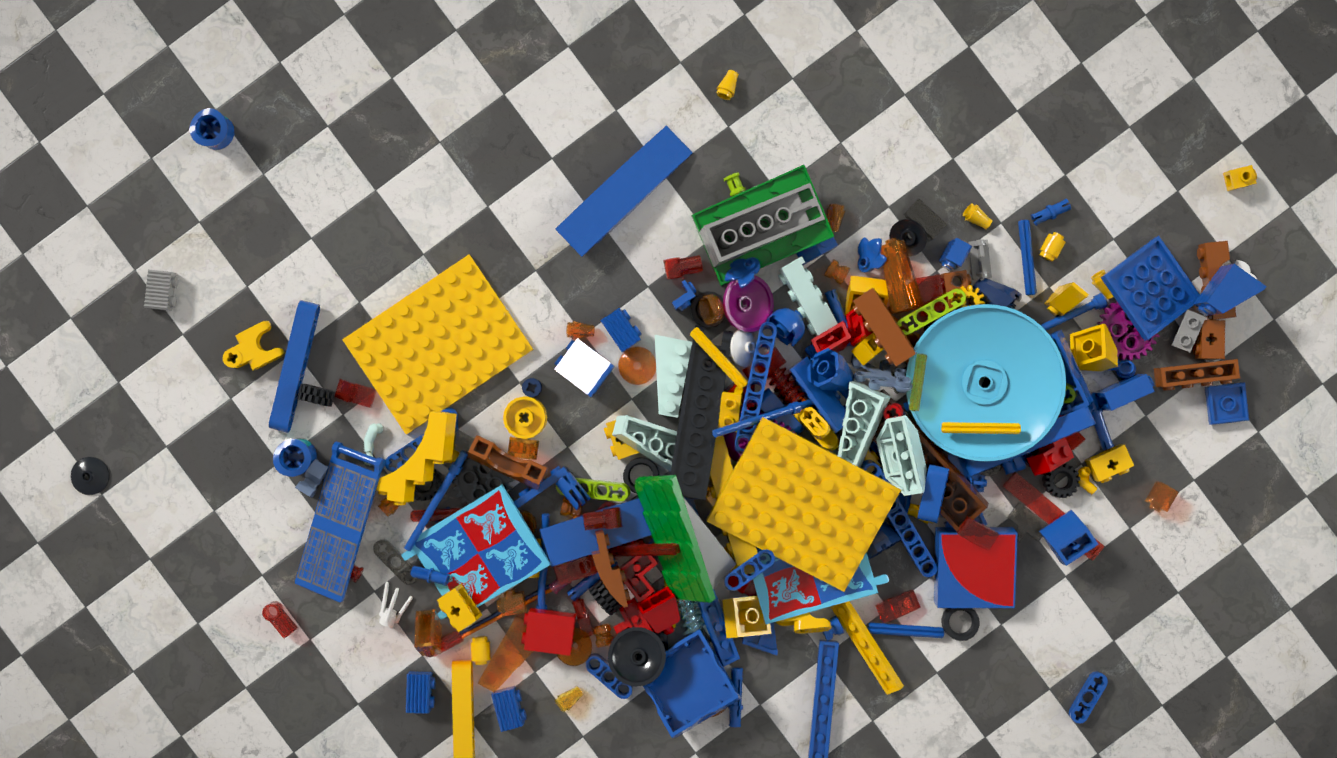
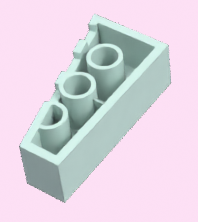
M801 256L779 270L780 274L778 277L783 285L787 284L790 290L788 295L793 302L796 301L799 305L797 310L808 321L809 324L806 326L811 335L815 334L818 336L838 323L828 304L822 301L823 296L817 285H813L812 282L814 280L811 272L807 268L804 269L802 264L805 261Z
M851 381L849 382V395L846 401V414L843 419V432L840 439L838 456L861 467L884 410L890 400V396L877 390H872L860 382Z

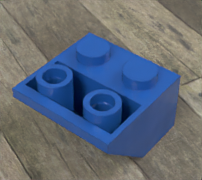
M1072 510L1039 531L1059 562L1065 566L1099 545L1090 530Z

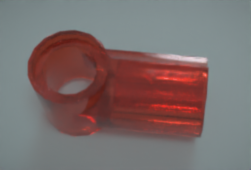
M700 255L663 260L667 280L680 278L687 274L703 272Z
M620 507L583 513L585 530L623 527Z
M272 601L263 608L262 615L264 619L270 621L284 639L298 628L284 611L283 605L280 602ZM269 607H274L277 610V615L270 614Z

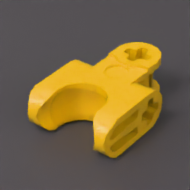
M263 321L235 336L239 344L224 352L223 362L231 368H240L249 363L254 371L283 357L286 353L282 348L265 351L261 347V337L266 332H269L272 327L270 321ZM233 355L238 356V358H236V362L232 361V359L234 358Z
M813 407L804 408L800 413L793 415L824 449L830 452L839 446L838 437Z
M810 612L776 621L780 626L794 625V632L797 634L826 632L831 629L829 620L815 618L810 615Z

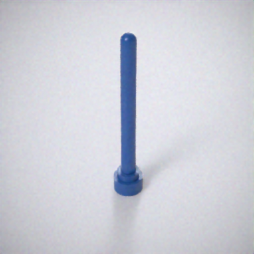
M1099 293L1093 296L1091 302L1045 322L1041 326L1045 330H1049L1092 309L1101 310L1108 306L1103 294Z

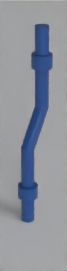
M547 513L542 514V528H545L550 523V514ZM542 540V550L547 556L546 549ZM548 567L539 572L538 604L536 609L547 610L545 591Z

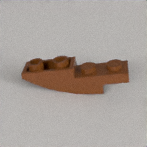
M603 529L595 531L599 550L593 551L592 556L598 574L615 600L624 608L628 607L627 601L630 600L628 589H624L623 582L626 581L624 570L620 571L619 566L611 567L614 564L612 553L608 554L607 546H610L608 534L604 535Z

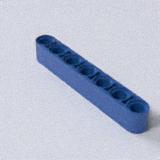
M300 300L298 303L269 419L270 429L287 433L291 430L298 403L297 397L301 383H303L320 313V304Z
M771 322L763 323L759 329L740 421L758 416L760 413L777 334V328ZM770 329L773 335L765 336L763 330ZM765 347L769 350V353L762 355L759 353V349ZM756 366H763L765 372L757 373L754 368ZM753 384H758L761 390L753 392L750 387ZM748 403H755L757 409L750 411L746 405ZM757 424L753 425V428L750 430L741 429L737 431L735 450L742 455L745 449L740 448L738 442L741 440L749 442L756 430Z
M1086 406L1057 418L1049 432L1038 443L1023 453L997 461H974L964 458L962 460L971 477L1094 426L1096 422L1089 407Z
M863 461L860 468L867 470L869 466H874V471L871 474L888 482L881 468L874 461ZM896 498L886 517L900 536L901 542L916 568L923 576L932 577L937 572V565L899 499ZM897 515H902L900 522H895ZM907 531H912L909 538H904ZM921 547V551L918 554H914V549ZM926 563H930V567L927 570H923V566Z

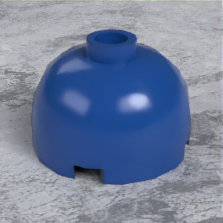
M788 308L778 309L766 320L776 326V338L785 345L791 343V346H794L804 335L803 316L797 310L793 311Z

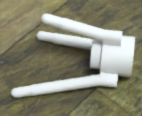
M386 582L381 611L379 613V616H381L379 623L386 627H394L395 622L399 623L402 614L409 606L413 597L410 596L396 615L397 611L393 607L399 588L395 589L389 608H386L389 582Z

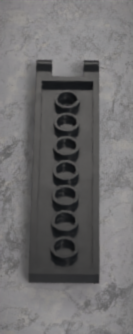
M695 325V328L698 327L704 333L705 327ZM724 330L721 346H715L729 360L733 331ZM694 339L692 341L670 475H676L683 497L706 501L716 440L712 431L718 428L721 395L724 392L726 373ZM711 361L712 366L709 368L706 367L705 362Z

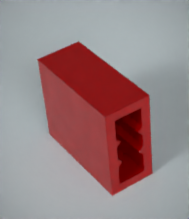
M530 608L529 612L525 613L524 625H527L526 632H523L521 644H525L524 650L570 656L573 646L576 614Z

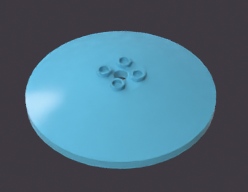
M981 304L954 310L938 319L923 333L914 347L917 354L909 359L906 377L911 379L913 386L906 394L915 421L926 436L936 445L964 459L997 461L1025 452L1049 432L1063 406L1066 391V374L1061 354L1055 342L1035 320L1012 308ZM984 376L990 379V385L986 388L979 385L980 378ZM943 422L1019 423L1021 425V433H942L941 424Z

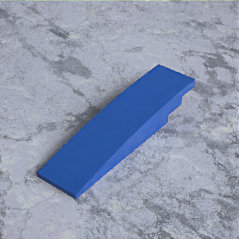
M666 125L580 204L555 230L583 257L593 246L597 245L609 232L617 227L693 152Z
M639 497L539 529L551 567L591 555L593 551L599 550L595 531L603 529L604 535L608 534L610 546H607V549L650 536L651 532L644 518V509ZM684 497L698 515L694 499Z

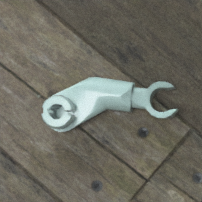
M380 423L371 424L364 438V452L372 457L374 451L373 442L376 435L383 432V426ZM364 462V464H366V465L374 466V465H371V464H369V463Z

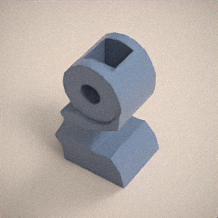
M315 459L306 470L304 481H300L295 488L313 498L317 492V487L326 476L328 465L325 466L318 459Z

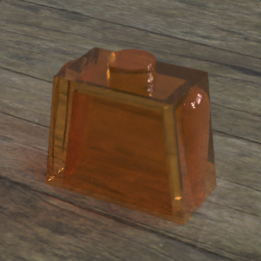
M416 611L414 648L422 656L434 657L437 654H441L442 625L436 611Z

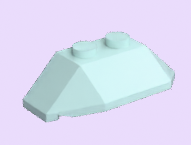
M906 415L888 418L876 440L885 478L892 485L901 489V493L904 496L924 493L927 467L918 430Z

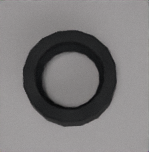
M707 291L700 293L691 304L690 312L692 319L696 324L705 328L718 326L726 316L723 308V298L715 292ZM713 299L719 304L720 314L715 320L705 321L698 315V305L702 300Z
M644 457L631 460L623 472L624 483L629 486L631 492L636 494L635 485L630 479V472L634 466L646 465L651 469L653 476H659L656 464Z
M946 608L941 618L945 633L958 641H967L973 638L980 626L979 616L972 608ZM956 611H965L971 617V627L964 633L954 632L949 625L950 617Z

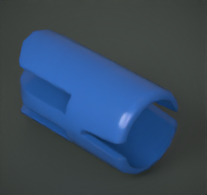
M568 472L556 482L557 487L576 510L579 509V505L583 506L585 504V500L589 501L591 499L571 472Z

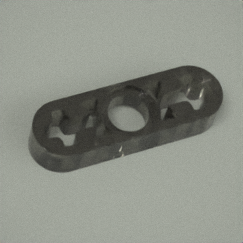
M381 539L374 544L373 551L375 555L404 584L411 585L417 581L418 578L413 577V580H407L405 578L407 574L404 571L398 572L406 564L405 570L409 573L413 565L408 560L405 561L401 553L388 540ZM379 544H386V551L388 553L393 551L394 553L386 559L385 556H387V553L384 551L379 552ZM396 556L401 559L399 567L392 566V557Z

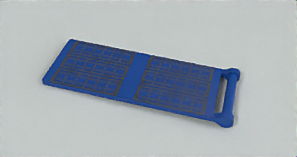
M337 441L333 444L332 456L295 584L337 602L344 601L379 478L386 464L385 459L369 456L345 447L343 443ZM342 453L374 465V471L338 457Z

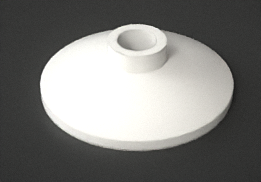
M737 330L731 339V355L738 366L748 367L752 365L756 339L752 332Z

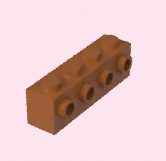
M871 288L853 300L855 312L858 316L862 315L866 320L864 322L865 327L869 332L873 331L876 335L874 340L880 349L884 348L887 352L885 357L890 365L895 364V366H898L917 354L875 288Z
M1238 359L1154 368L1156 387H1162L1163 391L1174 390V386L1181 385L1182 388H1192L1196 383H1201V386L1213 385V381L1227 384L1232 383V379L1240 378Z

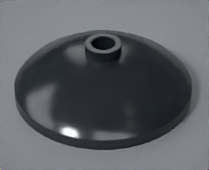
M632 627L623 630L613 639L608 650V663L613 675L620 682L629 686H644L652 683L662 673L666 663V651L663 642L654 632L642 627ZM638 653L642 655V659L640 661L636 659V655Z

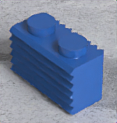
M958 238L949 241L944 252H942L943 255L939 259V262L942 263L941 266L950 271L962 267L972 246Z
M618 308L600 321L623 353L641 341L639 336L642 333L636 325L632 327L629 323L631 317L625 309L621 311Z
M409 671L407 673L406 713L428 714L431 708H434L435 696H432V689H435L436 678L432 677V672Z
M512 686L493 691L491 696L501 732L522 727L525 723L524 720H527L525 709H521L520 701H522L520 690H516V687Z

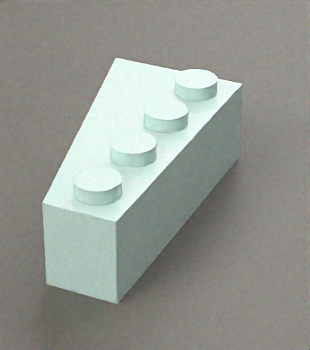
M655 335L659 414L678 418L692 342Z
M628 415L617 416L612 435L671 472L677 431Z

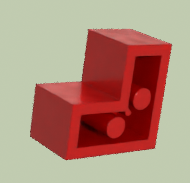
M1065 437L1037 449L1038 452L1029 456L1027 461L1034 476L1053 471L1073 459L1074 455Z
M647 546L619 567L620 571L624 570L626 581L623 583L638 602L644 600L655 591V587L644 574L656 566L658 560Z

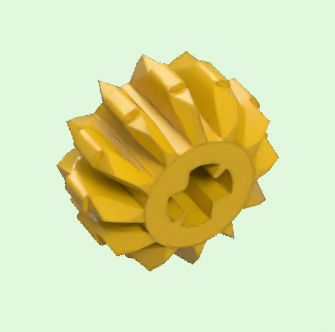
M968 285L966 290L964 286L960 287L965 292L966 299L971 298V305L967 306L985 304L984 301H980L984 294L977 295L980 290L979 288L973 290L972 285ZM954 292V294L958 298H952L951 301H957L958 303L961 302L960 298L963 295L961 293L957 294L956 292ZM965 300V302H964L961 306H959V307H957V308L960 309V308H963V307H967V306L965 305V304H966V300Z

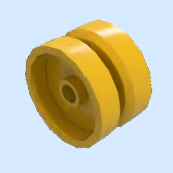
M527 396L515 398L508 403L503 415L504 425L508 432L516 438L522 439L532 438L541 433L547 424L548 418L544 405L536 398ZM524 414H528V415H529V416H528V419H529L528 421H524V420H523V415H524Z

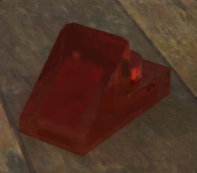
M339 379L334 397L372 408L376 389Z

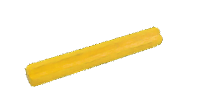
M698 327L691 331L690 336L739 389H743L748 384L745 377Z
M943 422L941 424L942 433L1020 434L1021 425L1019 423Z

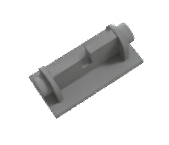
M981 239L968 242L972 246L969 252L972 280L992 278L988 240Z
M1187 310L1172 346L1191 352L1206 317Z

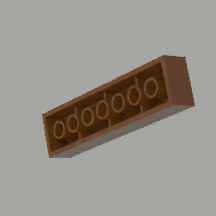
M882 389V390L880 391V392H882V393H884V394L890 396L884 389ZM891 396L887 406L896 403ZM895 408L890 411L892 417L897 414ZM903 410L902 416L906 415L918 430L927 472L930 464L950 469L940 514L959 533L987 509L989 503ZM884 414L873 437V441L876 444L877 437L886 421Z

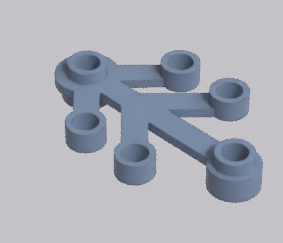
M852 354L851 364L854 368H864L870 371H855V381L864 382L866 378L870 379L868 387L872 390H879L880 386L894 387L898 392L906 393L912 389L913 384L911 379L906 377L905 369L896 368L894 376H892L891 365L887 360L880 361L879 368L869 363L863 366Z

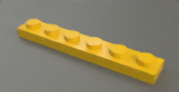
M848 601L830 606L885 693L888 695L901 690L904 687L903 683L851 602Z

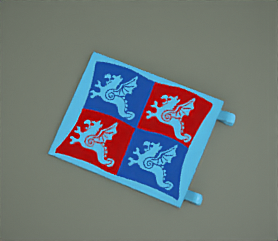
M503 484L422 532L412 550L401 554L405 561L417 554L424 568H434L435 571L450 574L447 586L434 583L440 594L443 596L451 589L462 584L477 607L551 565ZM442 610L437 614L441 620L447 617L446 613Z
M756 547L757 552L762 551L761 549H759L758 547ZM763 553L760 556V561L763 564H768L770 556ZM866 553L844 592L775 557L772 566L753 578L765 624L876 594L878 593L876 585L888 583L889 578L886 574L877 577L873 576Z

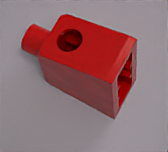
M668 586L636 604L656 633L663 631L666 635L671 634L674 631L673 625L680 621L676 597Z

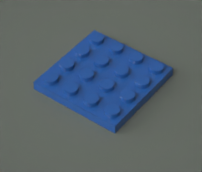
M1160 236L1153 238L1101 277L1144 341L1149 340L1191 308L1200 296Z

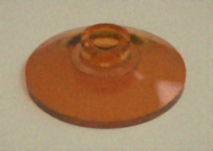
M643 347L627 349L619 359L618 368L620 375L625 381L634 385L647 383L656 372L655 357L649 350ZM635 362H639L641 364L640 369L634 368Z
M575 628L573 642L578 644V648H573L572 646L570 656L556 654L563 663L570 666H578L585 663L592 653V641L589 635L582 629Z

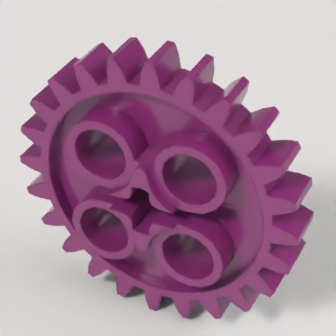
M1117 301L1116 304L1110 303V308L1103 309L1106 314L1099 315L1103 321L1097 322V324L1107 325L1117 348L1119 360H1125L1126 358L1130 361L1133 360V357L1134 359H1140V355L1146 356V350H1153L1150 344H1157L1153 338L1159 337V334H1155L1149 340L1144 341L1130 319L1126 320L1125 312ZM1114 325L1118 330L1116 335L1112 331ZM1128 338L1131 340L1130 348L1126 344Z

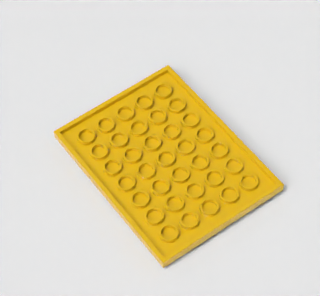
M470 254L342 339L406 435L427 422L430 412H441L534 350Z
M762 417L706 520L761 550L772 551L775 557L844 592L901 489Z

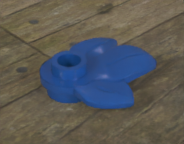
M864 237L860 241L858 246V268L861 272L868 273L874 269L881 268L885 264L887 257L880 254L882 239L875 238L869 241Z
M754 257L733 261L730 264L731 269L725 275V281L738 280L740 288H744L754 279V275L759 272L760 262Z

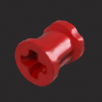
M898 403L889 404L884 410V418H893L890 412L893 408L896 409L897 413L894 417L902 416V406Z

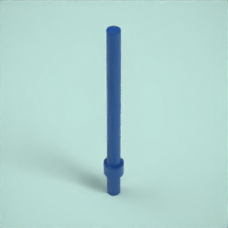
M810 399L802 402L796 401L788 404L787 407L712 431V434L716 438L759 424L762 417L772 420L787 414L794 415L800 413L804 408L812 407V401Z
M461 450L456 461L451 463L447 476L404 548L407 551L412 550L456 475H459L462 470L461 466L468 456L467 452Z

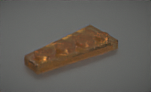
M516 615L478 681V684L492 692H495L525 659L534 652L524 650L525 644H521L522 634L526 632L527 625H524V619Z

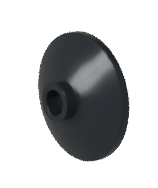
M899 220L890 230V243L894 250L901 255L915 256L926 246L927 235L925 229L915 220ZM908 233H911L913 238H909Z
M85 457L78 460L71 470L70 476L74 488L85 495L100 493L109 482L108 467L102 460L96 457ZM86 473L90 475L88 480L85 478Z

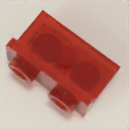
M940 274L914 279L919 308L943 295L945 281L944 278H941ZM938 301L934 305V310L936 312H943L946 306L943 302ZM920 311V317L928 315L925 311Z

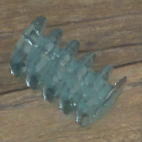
M677 599V606L680 607L678 609L679 613H682L680 620H684L680 627L687 628L683 635L696 632L705 625V622L700 620L702 614L697 613L700 610L699 606H694L697 604V601Z

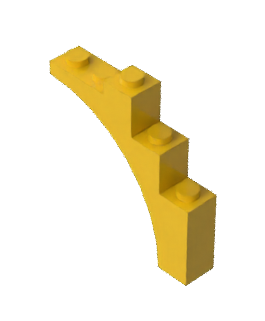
M447 412L429 413L426 431L415 453L400 468L379 478L376 488L378 494L387 495V500L394 501L395 505H406V502L414 501L415 484L425 485V482L433 481L434 463L444 464V461L452 460L457 414Z

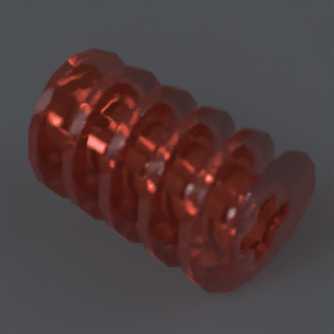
M778 367L768 374L767 380L771 379L769 385H776L773 390L774 392L781 391L778 397L779 399L785 397L784 405L800 401L805 392L798 393L801 386H793L796 382L795 379L789 381L792 374L785 375L784 372L787 368L780 369Z

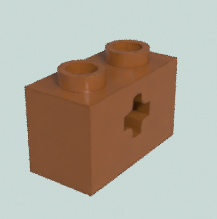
M1204 320L1193 345L1195 359H1225V320Z

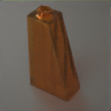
M896 238L886 240V244L881 246L880 253L887 257L883 269L892 314L907 312L924 306L904 240H897Z

